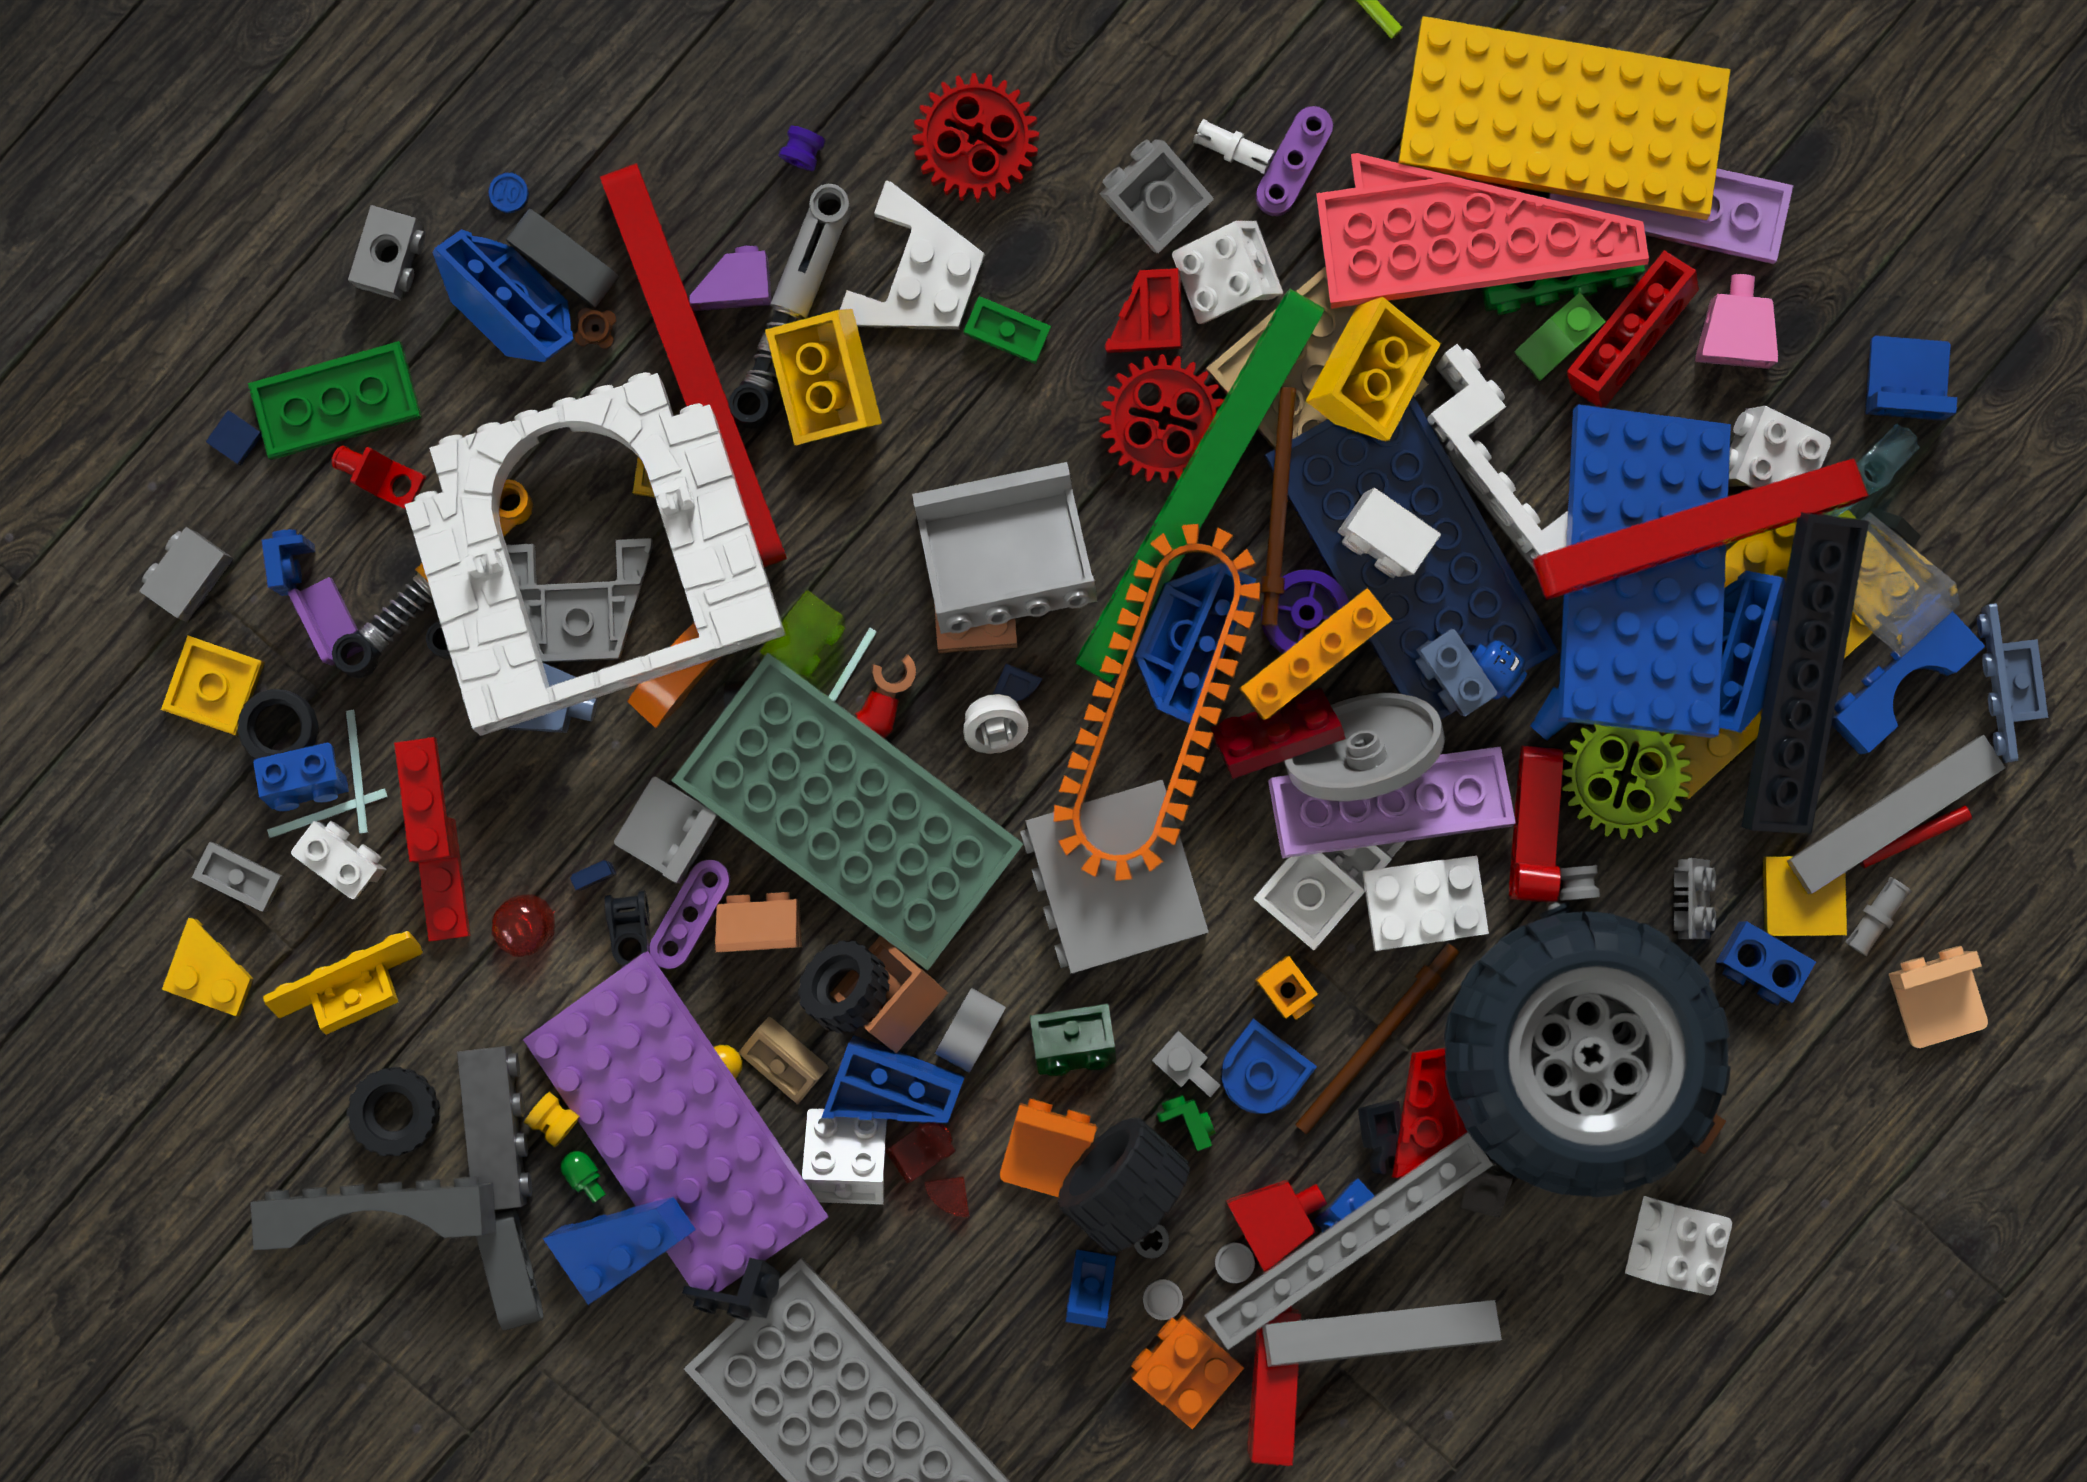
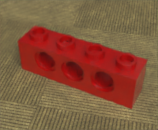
M1664 250L1567 370L1571 390L1597 407L1605 408L1699 291L1696 270Z

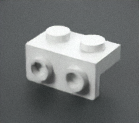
M331 820L327 825L322 822L313 821L292 849V856L350 899H356L369 882H378L387 869L378 864L381 857L364 844L358 849L346 840L350 834Z

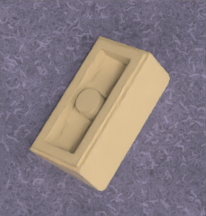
M768 1017L757 1028L738 1052L741 1057L797 1105L828 1070L826 1063L771 1017Z

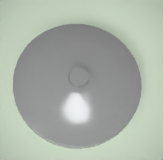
M1378 693L1343 700L1331 705L1343 727L1346 739L1285 760V765L1292 783L1303 793L1315 798L1330 801H1354L1380 796L1416 780L1436 762L1443 750L1445 741L1441 719L1437 711L1430 704L1410 695Z

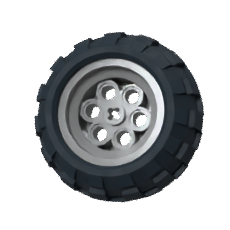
M1602 912L1563 913L1523 925L1498 940V943L1479 961H1476L1460 984L1461 988L1452 1010L1448 1014L1445 1026L1446 1070L1444 1072L1451 1100L1454 1101L1465 1129L1481 1150L1504 1168V1170L1531 1185L1562 1195L1591 1197L1623 1194L1624 1191L1647 1183L1652 1184L1675 1170L1676 1165L1694 1147L1698 1148L1714 1125L1712 1120L1718 1110L1722 1096H1726L1731 1071V1066H1728L1727 1042L1730 1033L1724 1009L1718 1004L1715 994L1709 985V978L1698 963L1670 941L1668 936L1644 923L1616 916L1615 914ZM1583 1002H1589L1595 1008V1018L1586 1025L1580 1023L1576 1014L1579 1005ZM1624 1021L1630 1027L1631 1036L1626 1043L1618 1044L1612 1035L1613 1028L1617 1023ZM1549 1023H1555L1561 1030L1560 1040L1552 1046L1547 1045L1542 1038L1543 1028ZM1595 1044L1594 1052L1599 1055V1058L1596 1062L1588 1061L1585 1065V1056L1581 1054V1049L1583 1047L1591 1048ZM1626 1062L1632 1069V1076L1628 1083L1619 1085L1614 1079V1069L1618 1064ZM1555 1063L1561 1068L1562 1078L1557 1085L1548 1086L1543 1079V1072L1548 1065ZM1592 1083L1597 1089L1598 1096L1593 1104L1585 1106L1579 1099V1091L1585 1084Z

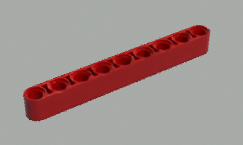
M1849 459L1560 548L1536 557L1532 560L1545 599H1552L1796 523L1797 518L1801 516V512L1822 515L1858 503L1868 498L1869 495L1855 459Z

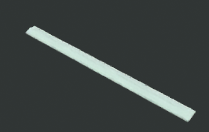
M869 628L830 693L829 698L833 701L837 700L876 635L877 631Z
M348 710L346 711L360 834L367 833L368 830L355 711Z
M385 788L364 795L365 805L387 797ZM356 799L268 829V835L272 838L312 824L313 821L317 822L357 808Z

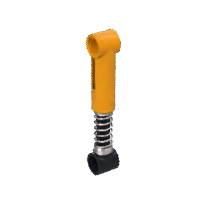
M507 479L504 483L499 506L503 537L516 525L527 521L533 510L532 499L523 485ZM511 494L520 496V504L516 509L512 511L502 509L501 504L506 496ZM422 563L415 569L418 573L413 577L414 582L411 585L405 584L406 590L403 593L397 592L398 598L395 601L390 600L391 605L388 608L382 607L383 612L379 616L374 615L375 620L372 623H366L362 630H356L354 633L343 635L337 639L333 645L332 658L336 666L344 673L353 678H364L372 674L378 665L382 650L389 645L387 641H393L392 636L395 633L400 634V628L403 625L409 626L408 620L411 617L416 618L415 613L418 610L424 611L423 605L426 602L432 603L431 598L433 599ZM355 647H363L364 657L362 661L356 665H348L346 659L348 652Z

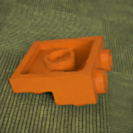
M1182 1314L1177 1321L1171 1317L1157 1334L1161 1340L1152 1351L1145 1348L1131 1364V1367L1135 1369L1131 1377L1161 1405H1165L1193 1429L1244 1367Z

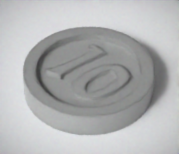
M1232 1242L1218 1250L1215 1257V1268L1219 1276L1225 1281L1240 1283L1248 1279L1253 1273L1255 1259L1251 1250L1244 1244Z
M1156 1280L1145 1289L1143 1295L1144 1307L1153 1318L1168 1320L1171 1317H1175L1181 1310L1183 1305L1182 1292L1170 1280Z

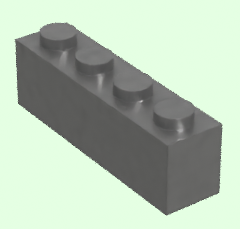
M511 1046L459 1051L457 1055L469 1176L478 1177L479 1184L493 1183L495 1210L522 1207L527 1204V1197L532 1196V1181L530 1173H524L522 1157L528 1156V1141L526 1133H520L518 1117L524 1116L522 1093H516L514 1078L520 1077L519 1056L517 1053L512 1054Z

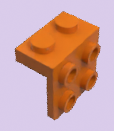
M1029 1099L1028 1105L1019 1104L1001 1167L1000 1178L1002 1181L1059 1197L1060 1188L1072 1166L1081 1157L1083 1152L1091 1146V1142L1093 1143L1097 1126L1096 1124L1089 1123L1090 1115L1068 1109L1067 1115L1064 1116L1051 1112L1053 1105Z

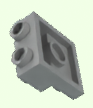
M1147 139L1131 152L1130 156L1134 160L1124 170L1121 167H1117L1104 178L1102 183L1106 188L1099 194L1125 223H1129L1153 252L1159 253L1214 198L1165 141L1155 139L1151 143Z

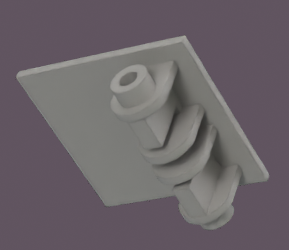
M1697 858L1678 859V867H1674V887H1688V891H1674V895H1688V903H1674V907H1688V911H1674V931H1678V939H1710V931H1714L1716 927V911L1714 907H1710V891H1715L1716 887L1715 869L1710 868V860Z

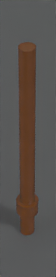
M1292 387L1280 388L1265 576H1261L1260 593L1264 594L1261 625L1277 626L1280 595H1284L1285 578H1282L1281 574L1296 388Z
M1447 943L1429 966L1423 965L1414 976L1417 979L1297 1121L1295 1125L1306 1135L1429 990L1433 992L1443 979L1440 976L1460 954L1455 947Z

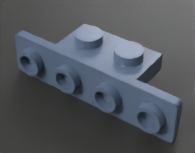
M1997 603L1988 604L1981 608L1982 614L1977 615V629L1980 638H1985L1987 653L1982 656V665L1985 676L1991 677L1993 692L1988 693V708L1990 715L1996 716L1998 732L1993 733L1994 750L1997 756H2002L2003 763L2018 761L2014 722L2048 718L2038 639L2002 643Z

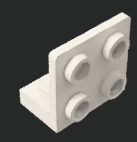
M1234 221L1172 252L1176 268L1180 270L1181 281L1198 324L1209 322L1253 300H1271L1284 294L1257 221Z
M809 1109L807 1112L802 1178L818 1202L883 1205L887 1119L821 1118L824 1109Z

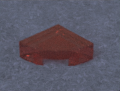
M964 1176L924 1182L929 1197L940 1209L954 1216H970Z

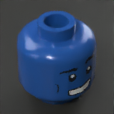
M1499 640L1490 642L1486 647L1479 643L1471 653L1497 691V695L1492 699H1499L1503 696L1510 698L1527 676V672L1523 670L1525 666L1524 658Z

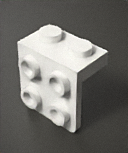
M1767 406L1746 409L1737 418L1733 429L1735 437L1730 447L1728 486L1746 485L1755 489L1820 469L1829 450L1831 440L1827 435Z
M1644 1196L1625 1274L1660 1285L1713 1295L1717 1289L1730 1236L1731 1219Z

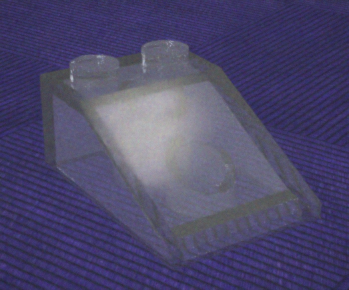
M1869 512L1861 519L1869 521L1853 612L1878 638L1903 657L1960 605L1957 586L1951 578Z

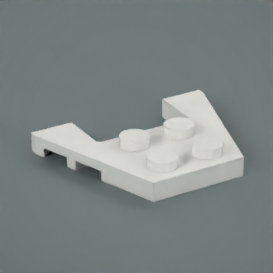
M885 181L874 212L875 217L907 227L912 231L887 301L880 302L847 290L840 310L853 309L857 327L959 329L985 255L892 182Z

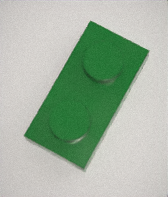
M978 296L964 329V335L1036 364L1051 331V326Z

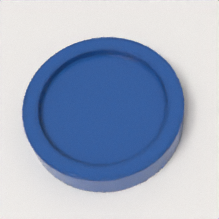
M503 173L495 177L491 182L489 198L499 211L514 213L522 209L527 203L529 197L528 187L520 176L513 173Z

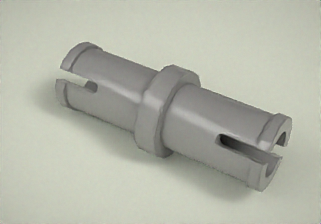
M1889 877L1888 882L1871 906L1866 905L1863 910L1865 913L1864 917L1850 937L1846 939L1845 943L1864 956H1867L1883 930L1891 928L1894 923L1891 920L1912 891L1898 880Z

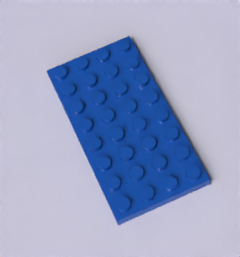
M1577 405L1573 409L1566 547L1728 497L1731 424ZM1726 544L1564 595L1558 706L1559 721L1714 738L1719 735Z

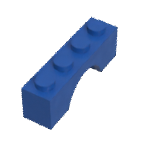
M1953 611L1942 616L1936 612L1920 625L1919 629L1922 634L1912 643L1909 639L1903 641L1890 653L1894 660L1884 669L1879 665L1876 666L1861 680L1865 686L1858 693L1853 695L1851 692H1848L1836 702L1834 709L1836 713L1833 715L1832 726L1859 755L1871 752L1898 727L1893 711V698L1896 688L1907 674L1916 669H1929L1945 676L1957 673L1985 647Z

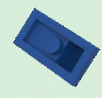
M1076 1250L1065 1322L1099 1328L1106 1327L1116 1256Z

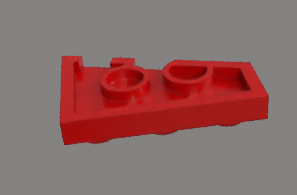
M1445 1048L1413 1052L1411 1055L1392 1178L1403 1177L1467 1132L1454 1101L1451 1100L1444 1072L1446 1070Z

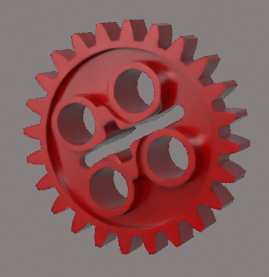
M972 73L970 84H964L962 78L959 75L956 76V87L953 89L945 82H942L943 95L941 97L933 92L929 93V99L933 106L920 105L919 107L920 113L926 119L914 120V127L923 132L912 136L913 144L924 146L914 152L916 160L927 159L921 167L922 173L927 174L934 171L931 184L936 186L944 181V192L947 196L955 188L959 189L960 201H964L968 192H973L976 203H979L982 192L985 191L988 192L992 200H996V188L1001 187L1007 194L1011 193L1009 180L1012 179L1022 184L1023 176L1019 170L1031 171L1033 168V164L1026 156L1033 157L1038 155V148L1029 144L1039 140V132L1028 130L1037 124L1036 116H1025L1031 109L1030 102L1018 104L1017 102L1021 96L1020 90L1017 89L1008 95L1006 93L1007 81H1002L996 88L993 86L992 75L990 74L987 76L984 84L978 83L976 73ZM965 104L974 105L979 110L974 118L967 120L961 118L957 112ZM950 120L962 130L948 127L945 125V122ZM1001 122L1008 123L1012 126L1013 132L1005 138L997 137L992 133V128L996 124ZM978 131L982 132L983 141L977 140L974 145L970 144L968 134L975 136ZM946 138H953L960 143V147L956 152L947 154L939 149V144ZM990 146L1005 149L1007 154L1004 156L1000 155ZM987 156L995 164L991 170L980 172L974 168L973 163L977 158Z
M1161 354L1158 357L1156 366L1152 365L1151 360L1147 356L1143 358L1142 370H1139L1136 365L1131 363L1128 365L1131 375L1129 378L1120 373L1115 376L1121 386L1119 389L1111 386L1106 388V391L1114 398L1112 401L1100 403V406L1110 412L1109 416L1099 418V422L1110 426V430L1101 435L1102 439L1113 438L1114 444L1109 447L1107 452L1114 453L1120 451L1122 453L1117 463L1118 466H1122L1130 461L1133 463L1130 475H1136L1142 468L1145 469V481H1151L1154 473L1159 472L1161 483H1167L1169 472L1171 471L1177 480L1180 478L1183 468L1188 464L1215 417L1216 408L1221 406L1224 399H1213L1212 394L1219 386L1215 384L1206 387L1204 382L1209 374L1207 371L1198 376L1193 374L1195 362H1191L1183 369L1181 368L1180 356H1176L1172 364L1167 365L1164 354ZM1143 384L1153 385L1159 393L1158 400L1153 406H1146L1139 400L1138 391ZM1182 393H1188L1196 400L1195 412L1190 416L1181 414L1177 409V399ZM1132 407L1157 414L1165 408L1167 409L1168 417L1193 422L1197 425V428L1190 430L1168 424L1164 425L1163 430L1158 428V421L1131 415L1129 409ZM1135 422L1145 424L1149 430V438L1142 445L1133 443L1129 437V429ZM1172 432H1180L1187 439V447L1181 454H1175L1168 448L1167 439Z

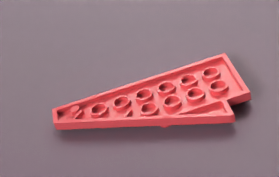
M1358 153L1351 154L1355 188L1316 193L1331 309L1360 305L1381 297L1390 301L1648 265L1649 262L1643 221Z

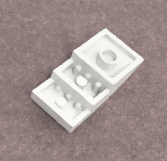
M1406 841L1289 857L1253 899L1311 949L1315 950L1364 894L1365 885L1362 871L1385 868Z

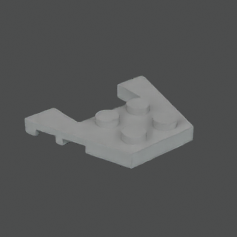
M651 538L616 540L617 579L616 581L537 585L535 545H506L542 663L621 659L653 548V540Z

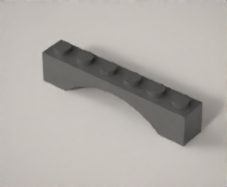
M478 1177L455 1178L454 1186H441L440 1179L416 1181V1188L403 1189L402 1182L378 1184V1191L365 1192L364 1184L341 1186L340 1193L327 1194V1187L302 1189L303 1196L294 1197L289 1196V1190L266 1191L265 1199L250 1202L253 1250L292 1248L308 1244L322 1229L337 1219L364 1210L388 1211L408 1216L427 1225L443 1238L479 1236L496 1231L493 1183L479 1184Z

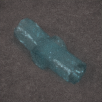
M1898 424L1893 425L1856 462L1869 496L1888 485L1893 475L1920 448L1917 443V437L1909 428L1901 427ZM1864 469L1871 474L1872 482L1865 476ZM1858 503L1822 515L1839 516Z

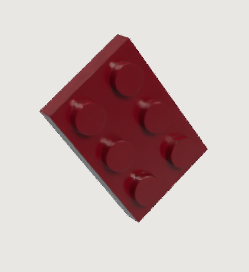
M1322 688L1299 693L1266 720H1262L1258 713L1254 711L1240 717L1227 718L1217 726L1210 727L1211 733H1214L1213 739L1232 779L1346 739L1343 727Z

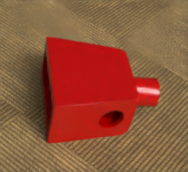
M1287 1180L1226 1200L1263 1271L1270 1269L1315 1233L1307 1216L1327 1205L1317 1184L1295 1195Z

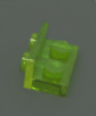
M806 589L782 621L786 635L767 641L759 652L763 656H766L768 652L801 677L804 675L806 678H809L822 661L818 654L824 646L828 644L832 647L846 628L841 625L845 618L841 613L835 611Z

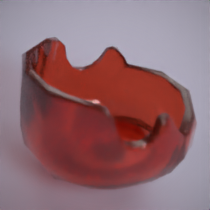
M534 894L516 895L509 898L497 908L492 917L491 934L499 948L511 956H530L538 952L554 935V912L545 900Z

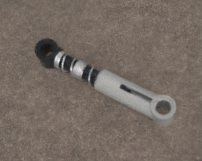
M821 185L811 195L810 207L770 304L775 315L772 322L766 324L768 329L808 317L843 227L847 224L851 215L848 196L837 185ZM826 200H837L840 202L841 208L836 214L829 216L820 211L822 203ZM823 228L812 258L808 260L819 231ZM766 333L762 334L759 347H757L759 354L753 357L755 360L753 369L747 372L745 380L741 381L740 386L734 389L730 395V411L736 421L745 428L761 427L768 421L771 415L770 403L774 396L773 389L775 386L773 380L777 375ZM750 397L759 399L761 405L757 413L754 415H744L740 412L743 400Z

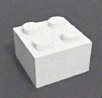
M1376 488L1363 493L1337 531L1345 537L1341 542L1343 545L1360 556L1363 553H1368L1377 559L1374 566L1391 578L1414 574L1441 535Z

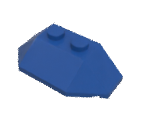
M461 229L434 248L432 253L451 303L506 356L546 362L572 342L573 333L571 331L568 301L513 247L488 238L472 236L471 232Z
M1223 563L1209 566L1164 583L1134 655V660L1156 709L1189 724L1234 598L1235 584L1233 575ZM1238 572L1241 585L1255 583V578ZM1241 597L1237 610L1243 611L1248 599ZM1232 622L1229 631L1230 635H1233L1237 623ZM1225 645L1220 657L1221 659L1223 658L1225 651L1227 649V646Z
M1746 570L1737 577L1736 581L1724 588L1719 728L1742 733L1763 708L1785 588V579L1783 577Z

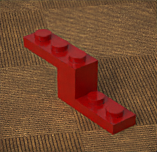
M431 737L395 742L409 862L419 864L428 941L471 936L456 820L447 817L437 738Z

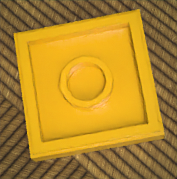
M187 636L161 710L239 736L237 730L239 715L246 702L253 697L265 662Z
M1793 856L1763 857L1764 929L1766 933L1771 936L1847 935L1846 873H1843L1813 894L1808 895L1787 863V860Z

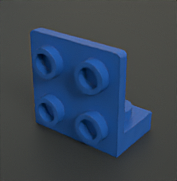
M1886 336L1872 337L1870 340L1866 414L1943 421L1956 414L1957 397H1947L1951 344L1948 341Z

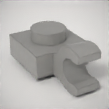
M1179 1031L1152 1060L1180 1087L1188 1079H1191L1211 1097L1221 1086L1200 1067L1208 1057Z

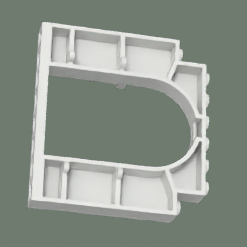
M640 373L629 378L628 383L616 388H613L612 385L600 386L593 389L589 396L577 400L573 397L560 399L553 403L552 408L540 412L537 410H527L517 414L515 421L504 424L498 422L487 423L477 428V433L463 438L461 435H451L441 439L439 445L430 447L443 492L428 491L421 493L414 498V502L405 504L471 726L480 736L786 635L715 414L710 404L706 406L693 404L681 409L680 414L674 416L664 384L658 373L653 375L650 373ZM569 427L572 432H592L613 438L631 449L643 462L652 485L699 637L550 687L503 537L499 506L504 483L509 473L528 450L539 444L538 436L551 430Z

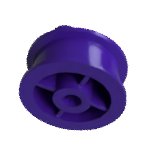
M1305 569L1291 572L1282 577L1285 578L1284 595H1280L1277 626L1262 625L1266 638L1280 653L1286 652L1349 602L1342 586L1331 576L1320 571ZM1300 609L1310 610L1312 619L1309 621L1303 620L1299 615Z

